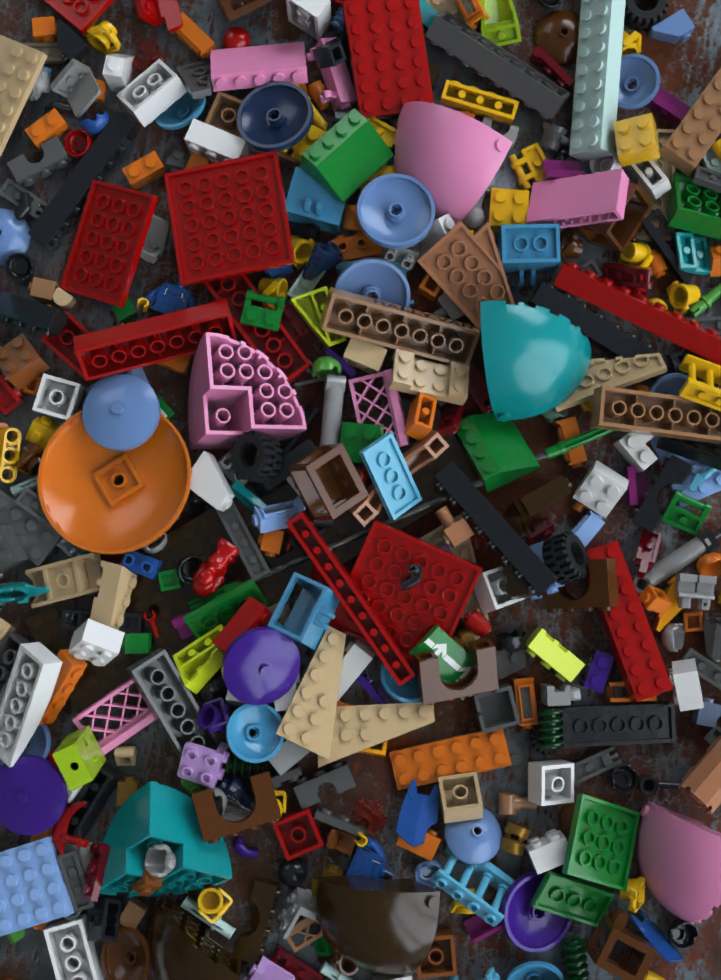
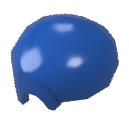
M106 110L101 114L96 113L94 121L85 118L79 122L80 126L88 134H100L110 121V116Z

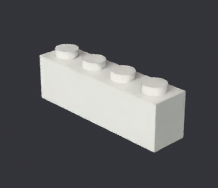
M653 160L628 166L655 200L672 188L666 175Z

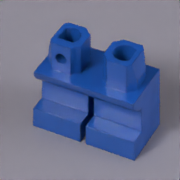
M138 551L124 553L120 565L132 572L157 580L158 572H160L164 561Z

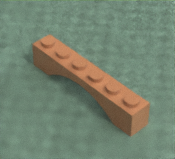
M433 429L422 441L417 440L402 454L411 475L435 460L449 445ZM373 483L366 488L369 496L348 509L364 527L379 514L383 507Z

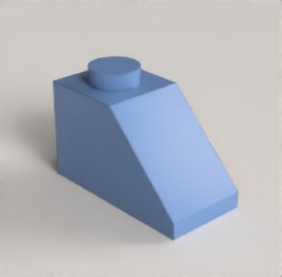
M681 9L651 27L647 35L651 39L676 44L679 41L685 42L692 36L691 33L695 26L685 10Z

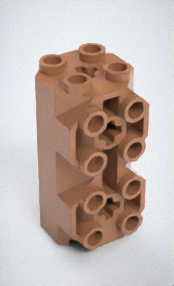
M721 736L712 742L704 756L695 766L689 769L683 776L682 782L677 786L679 790H683L681 792L683 796L699 809L701 807L706 808L704 811L706 814H713L721 804Z

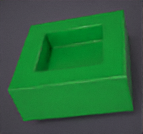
M176 569L158 572L161 592L182 588Z
M324 936L313 941L318 956H330L332 954V946L326 941Z

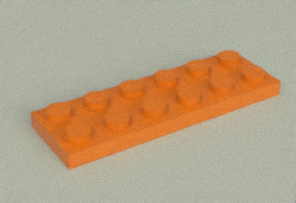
M503 728L486 733L481 731L389 751L398 790L409 788L414 779L416 780V785L421 786L438 782V777L471 772L479 773L512 765Z

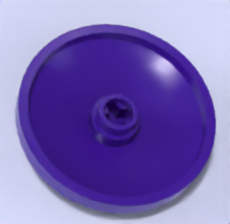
M256 627L247 630L232 641L223 656L221 665L223 682L229 692L243 703L264 705L274 702L285 695L294 685L300 671V654L296 644L289 636L271 627Z
M21 755L13 767L9 768L5 763L0 767V823L4 827L17 834L36 835L47 831L60 820L67 806L68 790L63 775L53 763L40 756Z
M532 871L515 880L507 890L501 906V913L504 915L501 923L506 936L513 944L528 952H543L557 945L568 932L572 919L531 906L530 902L546 872L538 875L536 871Z

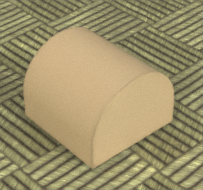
M59 287L53 293L54 302L64 310L71 309L77 302L72 295Z
M136 746L115 747L114 758L116 765L136 766Z

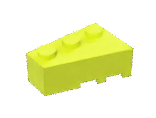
M327 286L294 297L289 302L323 345L328 348L347 339L346 336L321 330L319 323L329 293Z
M222 624L173 655L185 687L195 694L221 668L224 655L212 642L224 628Z
M537 627L526 640L525 652L533 658L535 656L539 657L542 660L540 664L548 670L550 668L557 672L555 676L562 682L567 680L571 683L585 666L580 659L559 644L556 639L548 635L543 628Z

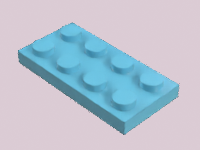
M387 432L359 452L390 520H395L423 500L393 433Z

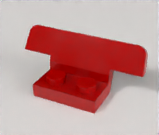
M135 0L138 17L152 26L156 27L166 22L167 29L171 33L183 27L184 24L178 0Z

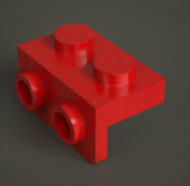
M0 372V410L4 415H8L24 402L21 398L23 394L15 386L12 387L4 373Z

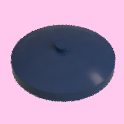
M271 82L254 89L242 101L237 113V127L243 140L250 147L262 152L274 150L279 152L296 145L308 133L313 122V107L308 95L297 85L288 82Z

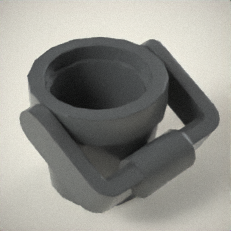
M545 122L543 124L540 147L553 153L558 152L561 143L570 147L568 131L558 125Z

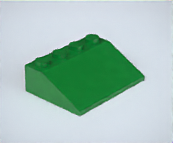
M353 108L301 154L300 168L343 204L394 157V154L369 120Z
M674 172L667 210L668 226L721 240V193L693 183V177Z
M493 412L470 415L461 419L459 430L455 433V437L487 493L540 468L539 463L512 420L507 422L496 421Z

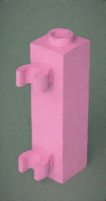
M336 37L321 38L313 48L309 49L310 53H306L307 61L315 60L312 52L313 49ZM345 61L334 67L320 69L327 89L323 91L324 95L319 96L321 104L331 102L333 111L350 110L357 100Z

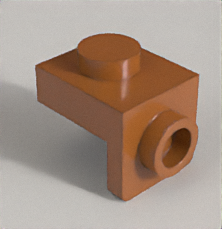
M338 828L332 829L327 835L326 848L336 849L349 856H354L357 848L354 839L358 841L360 837Z
M144 865L143 877L131 884V891L138 892L141 896H149L152 892L162 887V878L149 875Z

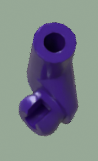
M238 836L234 839L233 848L241 857L258 859V848H248L244 844L245 839Z

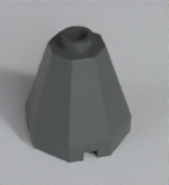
M705 613L703 627L706 655L712 661L721 662V614L712 613L709 617V613Z

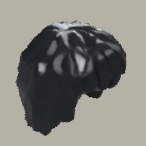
M214 675L198 692L201 704L217 698H223L224 702H227L226 695L228 689L223 682L222 675Z

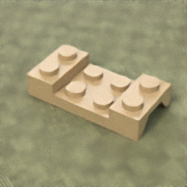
M395 349L391 358L394 363L389 389L418 395L422 392L439 401L463 406L468 398L469 365L456 362L444 365L414 358L415 353Z
M88 553L25 570V574L32 580L33 586L50 588L48 593L35 596L31 603V608H42L54 603L99 593L100 586L96 584L97 579H101L103 567L100 566V554Z

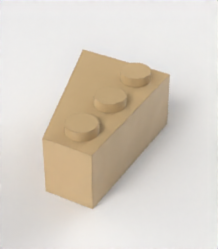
M101 560L100 566L103 567L101 579H97L96 585H99L100 588L98 597H94L90 619L119 630L124 621L125 610L130 604L132 590L137 584V575L122 565Z

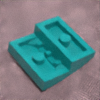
M675 232L674 237L679 269L691 274L709 275L711 267L706 237H694L693 233Z

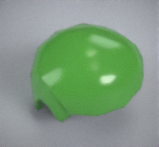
M331 356L319 357L313 363L312 377L314 378L317 374L323 380L326 374L341 375V365Z

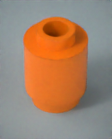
M654 249L651 250L653 260L648 267L654 268L651 277L654 276L657 279L664 276L668 268L661 252Z

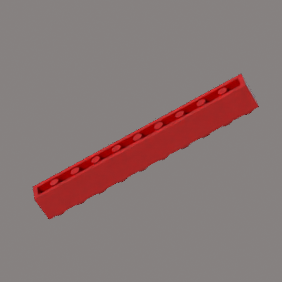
M574 261L563 262L554 279V286L721 366V336L718 335L719 332L710 327L706 329L701 326L700 322L694 319L689 321L683 318L684 315L678 311L673 310V312L666 310V306L659 302L654 304L648 301L649 298L642 294L637 296L631 293V289L621 285V287L613 284L614 281L607 277L602 279L596 276L597 273L590 269L583 270L579 268V264Z
M303 510L289 519L286 524L399 687L416 676L413 666L307 513Z

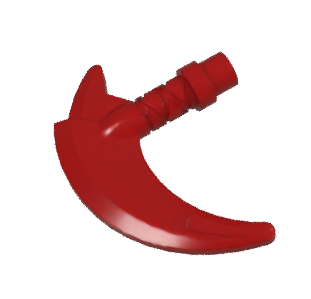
M85 801L68 806L60 820L53 827L52 843H55L60 855L64 854V846L67 843L75 844L76 847L86 848L88 846V840L68 834L71 818L80 808L87 805Z

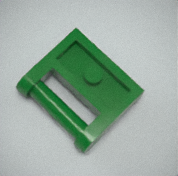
M248 289L240 323L278 332L286 298L255 293L254 290ZM252 300L277 305V311L251 305Z
M675 489L662 514V521L696 536L712 505L707 502L704 504ZM678 501H681L701 510V513L698 515L676 504Z

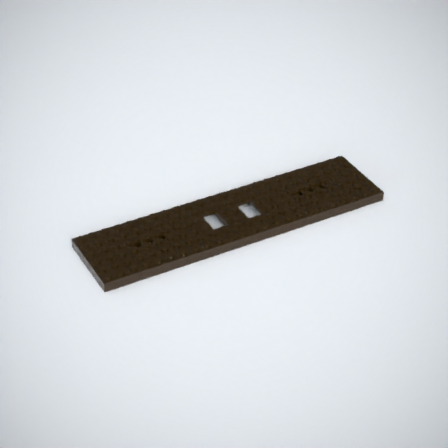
M409 393L400 395L406 422L410 403L417 395ZM386 403L385 405L381 406V408L385 409V407H386V405H387L388 403ZM436 406L432 429L438 432L442 414ZM378 408L368 414V416L377 421L383 411ZM385 413L379 423L389 428L392 423V417ZM366 418L363 424L374 425L375 422ZM454 434L442 437L449 447L440 456L412 474L423 499L412 508L446 494L444 491L441 493L435 487L434 476L452 461L471 482L479 480L478 475ZM409 436L410 443L412 446L417 441V439H414ZM410 446L400 447L401 453L403 454ZM352 462L355 467L358 468L361 465L366 469L364 463ZM284 480L276 488L259 499L266 506L293 501L299 495L288 481ZM251 485L246 487L249 491H251L255 496L259 498V496L257 495V493ZM234 497L233 501L258 546L260 532L252 523V515L254 513ZM302 500L303 504L305 505V512L307 513V515H308L309 518L311 519L312 516H311V514H310V512H309V510H308L306 504H305L304 501ZM445 502L389 526L401 530ZM383 506L379 514L364 527L347 510L333 522L332 528H328L322 536L327 544L372 526L374 520L381 522L389 517ZM213 507L167 535V544L163 550L154 554L146 553L143 550L139 552L164 561L160 572L176 569L179 560L186 555H196L206 563L210 554L216 551L217 541L220 538L225 539L232 545L234 544L216 509ZM368 535L337 547L332 551L338 560L344 564L360 554ZM295 548L281 557H278L277 554L275 557L266 556L264 551H261L270 569L301 556ZM238 554L237 556H238L240 562L242 563L243 567L245 568L246 572H247L248 575H249L248 577H246V578L243 579V580H245V579H247V578H250L251 576H250V574H249V572H248V570H247L245 564L243 563V561H242L240 555ZM311 559L255 582L269 604L266 606L267 608L280 601L294 572L311 579L310 572L315 565ZM133 572L137 575V584L132 590L130 604L125 612L142 614L141 633H152V652L157 648L165 649L173 664L176 665L173 655L197 640V638L193 635L186 639H181L177 628H174L171 621L174 617L191 611L188 602L199 596L194 593L192 584L183 583L181 580L182 588L161 592L159 578L154 580ZM296 583L290 596L303 589V587ZM98 593L51 604L24 621L36 642H41L57 656L60 650L69 649L75 631L61 630L62 610L91 611L94 597H98ZM153 604L158 605L160 608V612L155 620L159 637L156 638L150 623L143 617L144 612L147 613L148 619L153 617L149 611ZM121 645L119 654L104 667L95 666L92 662L85 660L88 665L75 685L74 690L69 695L77 712L81 713L129 680L131 677L126 668L148 654H125V649H122ZM134 683L129 686V692L137 689ZM115 695L113 697L112 703L121 699L125 695ZM99 706L96 710V713L106 708L107 706ZM83 717L82 720L84 721L89 717Z

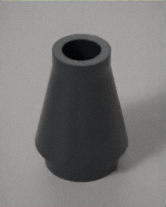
M315 223L293 224L291 235H297L308 241L310 238L313 241H318L320 226H316Z

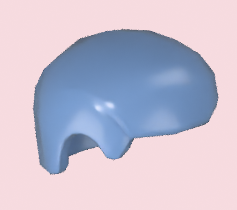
M423 860L416 866L414 871L415 880L435 888L437 886L430 881V878L437 870H443V867L436 860Z

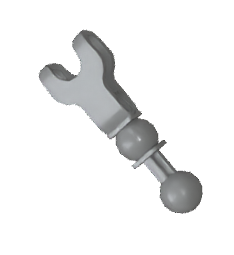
M485 116L482 123L491 128L492 118ZM512 124L508 132L503 135L513 142L508 152L513 149L519 131V126ZM495 177L475 206L462 219L466 227L476 228L483 223L485 215L481 208L484 197H489L491 188H494Z

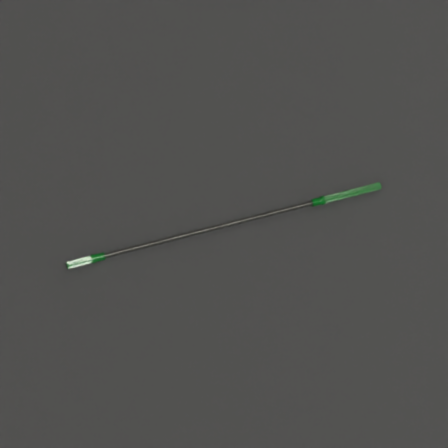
M594 428L566 441L557 442V444L544 449V452L534 457L537 462L546 458L549 460L556 456L564 455L569 450L614 431ZM480 479L472 482L476 488L483 485ZM444 494L411 508L395 520L388 518L381 522L386 525L394 524L447 501L448 495ZM372 526L328 545L333 550L368 535ZM306 553L270 569L272 573L260 580L305 562L310 557ZM250 577L243 581L239 579L230 584L222 585L223 587L208 597H198L189 601V608L191 611H194L252 578Z

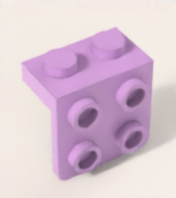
M221 741L217 750L192 742H186L177 776L214 789L217 781L222 780L225 769L222 767L223 763L226 764L230 752L227 751L228 743Z
M262 956L257 965H252L248 972L249 977L245 976L243 979L295 980V976Z

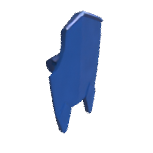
M415 779L407 790L396 828V833L412 847L424 844L427 830L430 826L437 823L439 800L437 784L434 785L429 796L417 793Z
M639 908L638 913L643 918V921L641 922L633 915L631 919L645 938L665 961H683L680 952L669 943L664 932Z

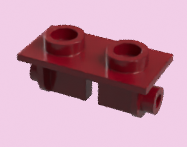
M289 301L285 303L281 324L292 339L297 342L309 334L310 331Z
M548 518L540 519L531 525L534 529L533 533L527 528L529 538L524 542L531 546L543 539L550 538L553 532H555L553 523L551 524Z

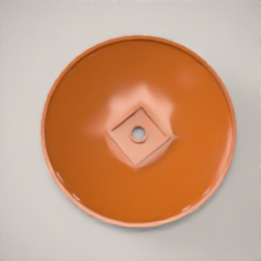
M81 410L67 419L57 429L43 452L37 479L39 500L51 526L71 544L83 550L104 555L136 551L160 538L170 529L181 514L191 487V460L181 434L161 413L155 432L145 443L128 451H112L100 446L89 436L83 424ZM118 476H123L124 478L121 485H115V479Z

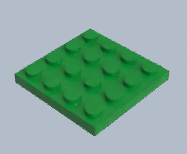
M578 793L562 873L626 891L640 812Z

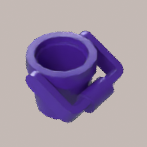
M223 698L203 703V708L200 710L197 718L199 727L210 733L226 731V725L231 714ZM221 704V710L216 705Z

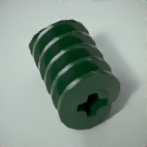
M540 707L539 709H542L543 712L538 713L537 716L543 717V720L538 721L537 724L543 725V728L538 729V732L543 733V736L538 737V740L544 741V743L538 745V747L544 749L560 748L558 746L562 745L563 741L557 738L562 737L563 733L557 730L562 729L563 725L557 723L562 720V716L557 714L561 713L562 709L558 707Z
M229 754L228 761L225 764L226 776H230L233 771L234 776H238L241 773V778L245 779L247 774L251 775L265 771L266 761L249 763L239 759L234 754L230 757Z
M576 936L563 938L561 941L566 942V944L562 945L561 949L567 950V952L563 953L562 957L568 958L567 961L563 962V965L569 966V968L564 970V973L570 974L565 980H584L588 978L587 955H585L586 947H584L585 939Z

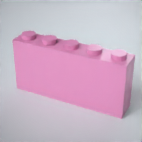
M304 41L210 50L213 92L258 88L271 82L308 83Z
M613 169L611 171L535 182L532 185L526 223L560 224V228L623 220L629 178L623 169Z

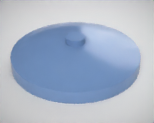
M393 173L375 178L362 190L357 203V219L363 233L377 245L390 249H404L422 241L431 230L435 218V204L429 190L419 180L405 174Z
M363 258L351 263L341 272L334 285V288L409 308L410 287L406 277L396 265L381 258Z
M130 374L112 375L98 382L88 393L82 410L83 424L89 436L100 446L112 451L132 450L145 443L155 432L160 420V402L155 391L143 379Z

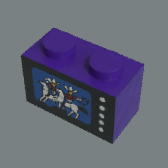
M592 649L580 685L602 693L615 656Z

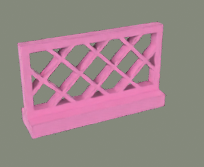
M393 369L348 380L357 423L363 424L365 419L369 418L375 422L374 425H382L379 422L386 413L392 417V423L389 428L385 427L387 430L385 434L391 432L396 435L399 448L411 446L409 436L404 434L406 420L399 391L389 389ZM383 377L384 385L381 390L372 386L375 378ZM363 382L367 385L362 395L355 391L354 383ZM370 387L379 392L373 402L364 397ZM381 394L388 398V404L385 409L375 404ZM362 399L371 403L366 413L359 410L358 405ZM374 406L383 411L377 421L368 416Z
M131 678L72 718L77 728L81 729L85 726L79 720L83 717H92L91 730L104 732L103 738L97 741L104 755L156 720L148 707L140 706L141 694L129 692V686L134 683ZM117 694L125 695L124 703H112L113 697ZM127 696L139 697L137 706L127 705ZM101 705L109 706L107 715L96 714L97 708ZM111 707L122 708L121 717L110 716ZM125 708L136 710L135 716L132 718L124 717ZM95 718L106 719L105 728L93 727ZM109 720L120 721L119 727L116 729L107 728Z

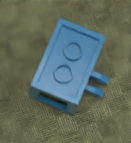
M295 167L286 198L288 220L296 224L315 223L316 226H320L321 231L340 235L345 205H348L350 197L342 204L303 169Z
M560 224L501 225L496 236V245L505 274L518 273V284L523 286L524 273H530V285L535 286L536 273H554L561 262Z
M294 572L267 626L316 651L325 631H328L330 628L328 625L331 619L334 620L336 616L334 613L340 600L329 587ZM297 583L303 589L283 626L277 620Z

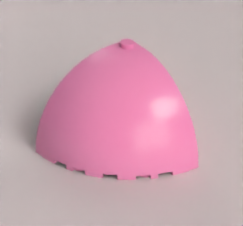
M429 102L404 103L396 125L397 132L396 138H394L395 170L398 171V174L411 176L426 186L435 204L434 220L449 213L456 225L470 212L486 191L513 142L489 126L459 111Z
M204 333L194 356L189 383L188 432L190 449H233L234 441L237 442V437L243 436L244 432L249 433V431L270 435L276 438L278 442L307 430L303 408L299 405L295 396L297 393L294 389L292 390L287 382L288 378L279 367L276 368L264 353L247 346V343L244 341L239 342L229 338L230 336L219 333Z
M648 801L641 811L642 819L637 835V860L642 877L645 878V883L652 895L664 908L681 920L694 924V922L699 924L701 920H706L712 915L713 910L711 909L714 906L718 908L721 905V833L708 828L698 820Z

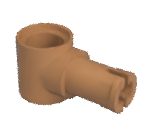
M512 792L499 793V814L513 815L516 814V811H520V809H537V804L529 802L528 797H519V795Z

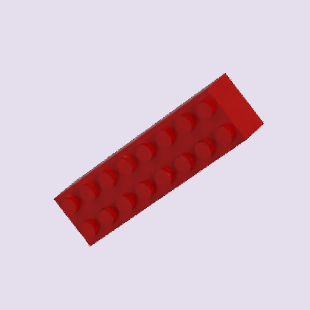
M245 274L203 282L216 301L227 299L235 328L249 347L264 353L276 368L279 367L288 378L287 382L289 385L307 372V368L312 369V364L281 323L278 332L240 323L247 290L250 289L254 290L255 293H259ZM252 300L251 305L270 309L267 303Z
M227 299L75 336L73 341L75 353L86 381L196 354L199 342L205 332L227 335L236 341L237 337Z
M618 541L587 550L588 560L616 558L619 606L611 607V611H599V607H596L612 653L615 656V661L631 703L672 690V683ZM590 573L585 577L588 588L590 585Z

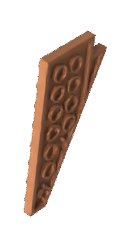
M460 220L417 259V262L480 332L481 301H506V304L515 305L488 222L475 234H472Z

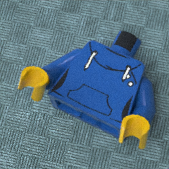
M177 276L174 285L165 282L149 292L144 298H139L136 308L144 306L143 312H147L148 306H150L149 308L152 312L163 315L195 307L196 303L191 292L186 290L185 286L182 287L180 285V279Z
M358 832L361 839L358 841L354 839L358 846L346 875H365L374 880H379V878L384 880L392 879L394 871L384 867L387 857H385V851L378 841L366 837L362 832Z

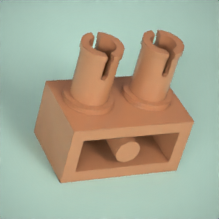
M447 506L435 512V515H437L444 527L442 528L443 531H441L443 534L441 539L446 546L450 545L453 548L474 535L464 518L459 521L455 520Z

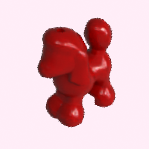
M223 538L217 541L216 551L208 558L206 563L200 565L193 576L192 589L196 595L205 598L218 590L225 581L224 575L227 572L228 565L235 563L238 558L237 555L240 552L238 548Z

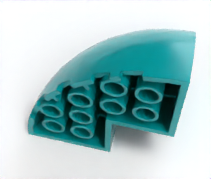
M481 301L483 359L489 398L496 421L507 422L509 420L537 416L553 409L571 396L583 381L591 360L592 348L587 336H583L580 332V327L570 324V319L561 314L556 316L550 313V309L536 305L535 308H532L523 302H519L518 305L506 304V301Z
M156 781L148 782L125 801L107 830L103 843L109 845L110 852L99 894L116 896L117 892L128 893V897L141 896L138 892L131 891V884L143 877V866L145 865L146 853L149 847L162 843L167 844L172 853L175 854L176 865L172 871L165 877H162V887L146 897L162 896V893L170 892L173 895L188 893V890H203L204 885L210 883L214 886L232 879L231 862L224 839L219 837L220 841L208 844V841L204 842L192 798Z

